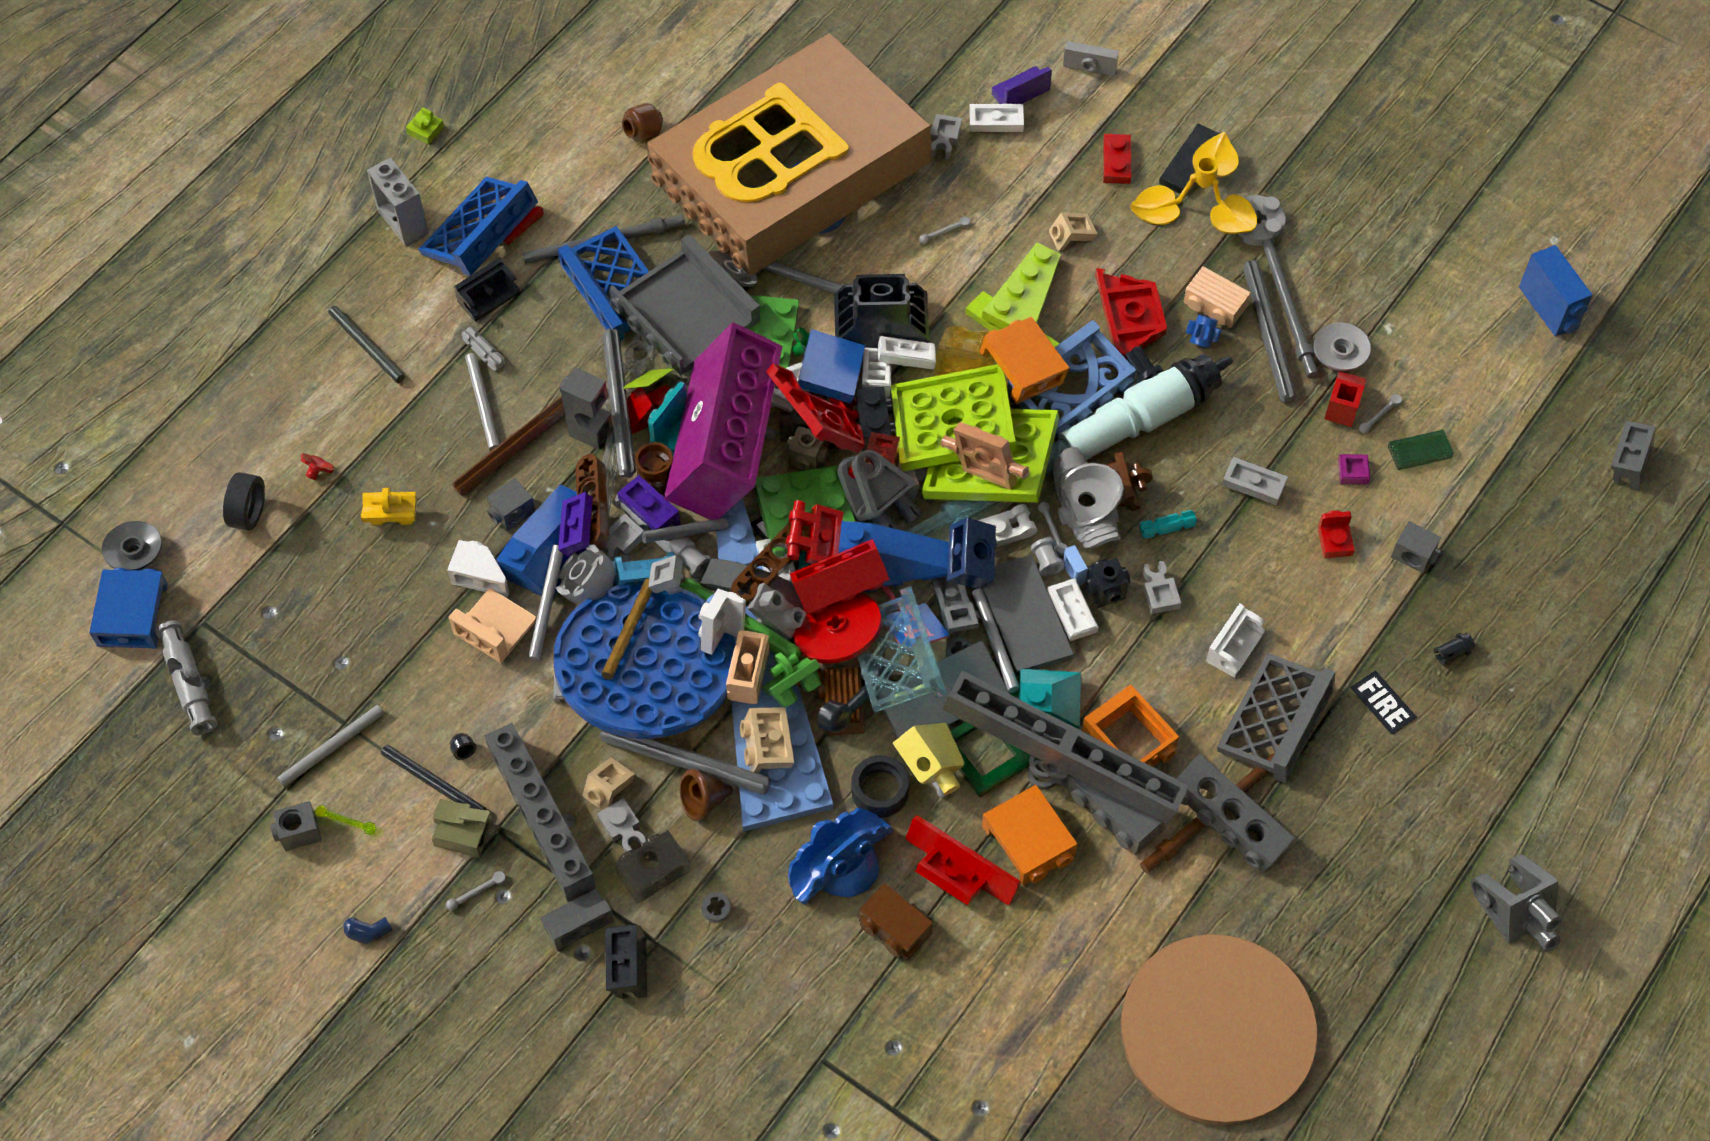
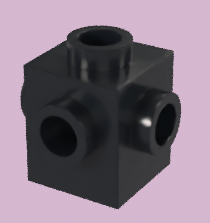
M1117 558L1111 560L1102 559L1095 562L1092 566H1089L1088 578L1085 579L1086 589L1089 595L1093 596L1098 608L1126 599L1128 584L1131 582L1126 567H1121Z

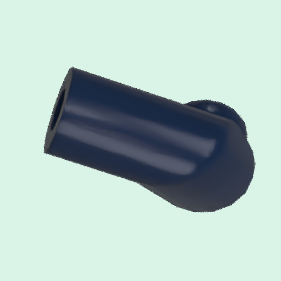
M355 917L348 918L343 924L344 934L349 939L362 944H370L393 931L386 917L372 925L362 922Z

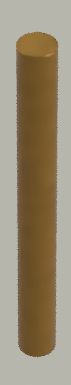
M645 579L601 673L605 679H613L653 591L648 588L649 579Z

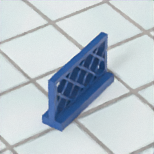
M486 176L418 250L423 256L458 266L463 274L471 276L535 207L538 200L526 181L520 180L515 185ZM489 187L495 188L494 191L484 194ZM496 199L495 203L486 206L483 204ZM478 206V209L467 212L470 208ZM479 217V221L467 225V221ZM461 224V227L449 231L453 226ZM462 236V239L450 243L451 239ZM444 242L443 246L433 249L437 244Z
M615 226L573 248L566 244L558 248L561 267L605 330L609 328L612 330L617 329L621 341L625 339L624 333L631 330L628 322H625L621 314H617L611 307V299L607 296L609 289L613 285L618 291H621L632 283L633 277L640 278L649 271L618 227ZM616 237L619 242L617 249L603 247L605 241ZM585 251L596 252L593 261L582 260L579 254ZM600 255L615 256L613 264L598 263ZM619 258L631 259L633 261L631 269L618 267ZM595 270L610 272L607 281L595 279ZM614 273L628 275L626 285L612 282Z

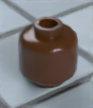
M642 103L626 110L622 119V129L629 138L642 142L660 133L663 117L661 112L652 104Z

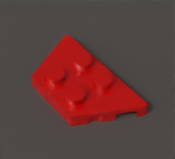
M1096 268L1095 277L1111 343L1125 359H1127L1126 354L1132 348L1141 346L1143 349L1166 335L1167 325L1156 282L1145 279L1138 280L1125 274L1117 277L1105 274V269Z

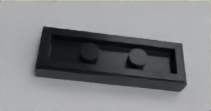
M1198 123L1161 175L1159 184L1181 194L1190 180V175L1195 174L1192 164L1195 151L1206 141L1220 133Z

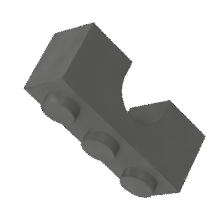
M575 367L570 376H566L560 385L568 433L570 437L600 449L613 429L611 412L601 408L608 398L606 381Z

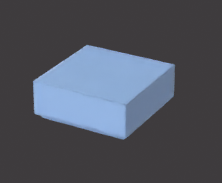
M1073 545L1065 549L1064 567L1070 578H1075L1078 585H1082L1085 583L1088 568L1076 546Z

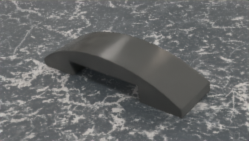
M711 558L700 585L715 592L718 588L730 592L733 581L748 565ZM759 568L754 569L755 574L762 578L768 577L771 574ZM778 576L769 587L781 592L785 600L794 607L804 610L793 583ZM749 581V585L744 590L739 589L738 593L740 595L744 593L749 594L752 585L751 581Z
M947 576L931 579L937 605L947 631L951 633L979 628L972 602H969L965 586L947 581Z

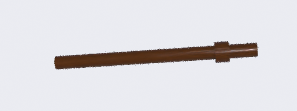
M1275 753L1270 755L1266 760L1271 761ZM1256 767L1240 780L1236 786L1245 793L1270 772ZM1196 817L1172 838L1164 839L1156 846V851L1140 863L1142 870L1148 874L1164 860L1169 861L1178 853L1179 847L1206 825Z

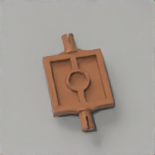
M960 422L953 429L956 439L945 435L941 440V447L953 450L958 455L963 471L1011 490L1016 485V476L1025 479L1029 474V467L1015 463L1012 459L1008 440L985 432L978 427H972Z

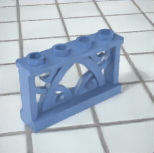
M1094 320L1055 347L1068 365V371L1083 372L1087 370L1088 380L1085 394L1069 395L1057 393V386L1034 396L1041 400L1038 407L1031 399L1018 403L1022 409L1043 410L1048 402L1052 404L1050 410L1061 411L1063 417L1058 421L1054 439L1058 437V434L1069 429L1075 423L1089 418L1093 414V410L1098 406L1102 407L1111 402L1114 398L1113 395L1118 391L1123 393L1135 383L1136 369L1099 331L1100 327ZM1091 343L1103 354V357L1096 359ZM1075 356L1080 360L1078 364L1084 361L1085 364L1074 365L1070 359ZM1098 365H1113L1118 371V377L1114 380H1107L1104 375L1111 373V370L1108 368L1098 369ZM1009 380L1007 391L1009 400L1012 402L1013 399L1010 397L1014 386ZM1098 385H1099L1100 387H1102V389H1100L1098 392H1096Z

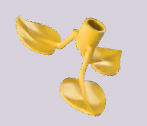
M1226 132L1212 137L1195 151L1192 159L1195 174L1190 175L1189 182L1177 199H1175V194L1171 189L1156 185L1145 189L1130 204L1133 213L1141 220L1154 225H1166L1179 217L1180 210L1177 204L1183 201L1193 183L1196 182L1203 188L1213 186L1215 198L1219 205L1212 208L1210 220L1217 230L1226 234H1240L1255 230L1257 225L1255 210L1247 199L1237 194L1227 196L1224 201L1221 199L1217 177H1226L1232 174L1237 169L1239 162L1237 152L1230 143Z

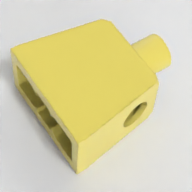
M946 723L913 726L893 742L895 748L920 783L937 782L944 795L951 794L960 788L954 773L964 766V760Z

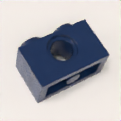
M969 517L950 525L947 581L974 589L994 582L996 572L994 566L995 548L997 545L995 525Z

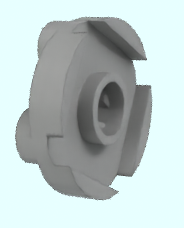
M1242 196L1250 202L1255 210L1256 217L1261 218L1262 221L1261 224L1256 225L1255 230L1238 235L1243 238V242L1253 246H1262V242L1265 239H1272L1274 242V238L1280 237L1285 225V213L1280 207L1279 200L1271 196Z

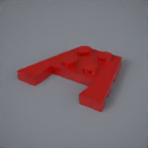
M775 363L768 368L766 372L818 440H827L842 450L848 449L856 453L861 451L865 446L861 426L859 424L856 425V419L859 415L857 410H853V407L856 405L854 398L852 403H847L829 397L830 402L803 391L791 370Z

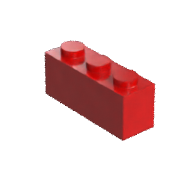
M873 539L790 573L806 615L809 613H821L835 602L852 600L856 597L857 593L867 589H878L884 585V582L890 580Z

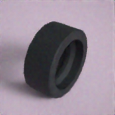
M238 472L230 479L223 502V519L228 527L249 531L257 525L265 499L264 480L260 476Z
M874 755L864 759L855 767L851 777V791L856 807L869 810L879 817H889L898 813L908 800L910 789L909 774L905 766L897 759L886 755ZM875 772L891 774L898 781V792L893 798L886 801L870 799L862 790L864 778Z

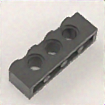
M1200 753L1176 778L1189 785L1181 804L1188 805L1196 812L1197 818L1204 825L1214 828L1220 834L1223 842L1241 852L1246 862L1253 868L1264 872L1295 838ZM1200 789L1207 790L1211 795V799L1204 798L1200 793ZM1223 810L1231 811L1235 816V820H1229L1224 815ZM1247 831L1255 832L1259 842L1251 840Z

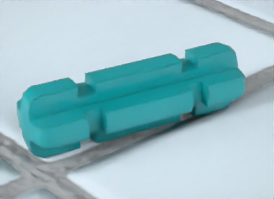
M1193 510L1182 511L1181 515L1174 513L1155 518L1154 522L1152 520L1143 521L1140 523L1139 530L1142 537L1146 539L1154 537L1155 533L1162 535L1181 530V527L1185 529L1194 527L1197 519Z

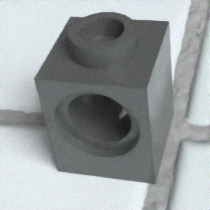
M516 478L487 496L489 504L487 513L496 525L500 523L506 531L535 512L533 497Z
M1409 521L1396 542L1391 558L1423 573L1428 564L1434 566L1442 551L1437 548L1441 537Z
M310 801L273 811L275 823L270 824L275 842H281L285 851L322 841L316 813ZM293 824H301L300 827L296 830H288L289 827Z

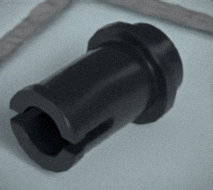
M1458 633L1455 639L1434 648V653L1439 652L1435 657L1441 665H1445L1463 654L1470 655L1472 650L1475 649V643L1468 633Z

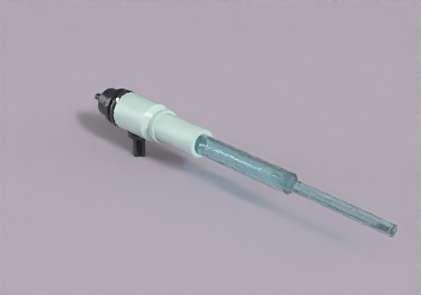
M1141 346L1132 348L1126 356L1140 375L1137 379L1138 384L1127 389L1124 392L1123 399L1117 397L1098 408L1094 415L1058 434V441L1052 445L1045 477L1053 473L1055 460L1067 448L1078 447L1085 460H1088L1127 437H1137L1140 430L1149 433L1193 407L1199 406L1200 403L1209 399L1213 390L1222 386L1220 372L1233 364V359L1227 356L1214 362L1208 355L1202 354L1195 359L1184 358L1179 362H1174L1169 370L1163 371L1161 365L1153 366ZM949 500L940 505V513L905 532L927 536L947 524L950 526L966 517L972 518L1001 501Z

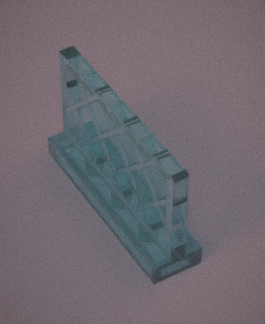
M911 586L900 590L902 597L878 605L882 615V625L890 629L884 638L877 637L875 643L879 644L873 654L863 652L857 656L874 712L932 692L936 698L947 694L924 619ZM897 609L901 610L895 622L885 619L888 612ZM897 631L908 634L902 644L891 641ZM887 647L897 650L891 661L881 657ZM905 653L915 656L909 667L899 664ZM876 663L886 666L880 677L870 674ZM893 670L904 673L898 684L887 680ZM911 676L920 678L923 681V684L917 687H906ZM883 686L893 689L890 696L877 700L876 696Z

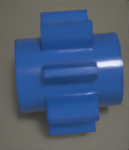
M1198 314L1196 321L1189 320L1186 333L1191 334L1190 342L1210 348L1212 341L1217 343L1222 329L1216 327L1218 320Z

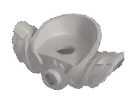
M1078 447L1065 449L1055 460L1053 468L1056 494L1062 504V507L1058 508V515L1062 525L1067 524L1069 528H1072L1076 539L1080 540L1085 548L1098 547L1110 541H1120L1121 536L1117 528L1119 516L1116 508L1123 496L1122 478L1114 469L1107 465L1088 463ZM1084 494H1089L1093 499L1094 505L1090 507L1082 506L1078 499Z

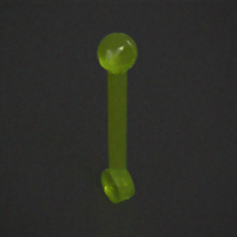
M319 805L315 809V814L318 817L327 816L361 828L367 835H373L376 832V825L373 822L362 823L329 811L324 805Z

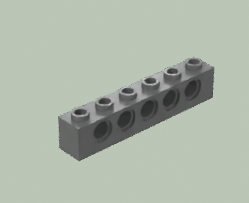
M507 724L484 735L489 753L567 902L596 889L593 874L514 724Z

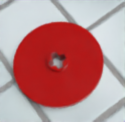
M857 593L856 597L846 602L838 601L829 605L828 609L821 613L807 614L801 627L796 628L793 634L796 646L799 647L801 654L809 660L816 659L818 663L825 664L844 662L860 655L875 642L881 631L882 615L873 599L863 593Z

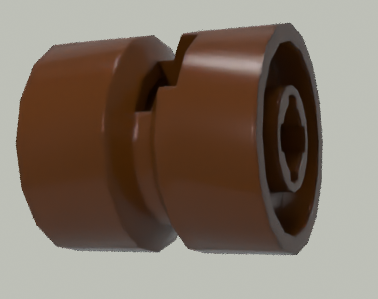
M651 442L640 447L635 455L637 476H641L659 494H665L673 461L671 450L662 443Z

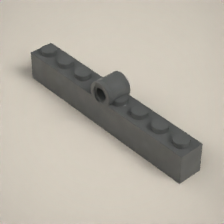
M961 671L943 708L944 711L1040 759L1039 766L1047 774L1061 779L1067 778L1068 774L1166 824L1171 821L1178 811L1189 785L964 671Z

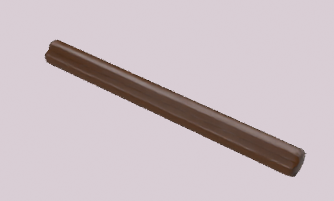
M562 395L453 481L454 490L460 496L465 495L564 416Z

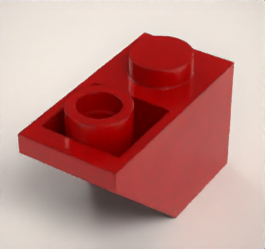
M1339 371L1324 419L1352 427L1366 378Z

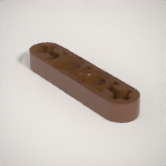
M587 454L576 465L577 495L584 492L588 493L591 488L596 486L595 491L590 495L593 497L592 512L597 509V512L591 519L589 545H595L600 550H603L609 541L605 464L594 454Z
M788 523L733 581L730 592L736 593L745 599L746 607L754 600L759 584L765 583L770 586L793 561L787 557L778 558L772 551L776 547H783L788 551L786 537L790 535L791 523ZM803 525V537L808 538L809 526ZM763 566L768 568L771 574L768 577L762 578L755 574L754 569ZM749 581H751L752 585L749 594L744 593L740 595L738 593L739 589L744 590L749 585Z

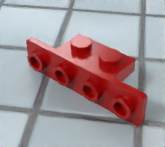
M916 815L912 819L905 839L927 853L918 863L915 870L916 873L966 905H969L982 889L1006 905L1011 904L1021 883L1019 879L920 816Z

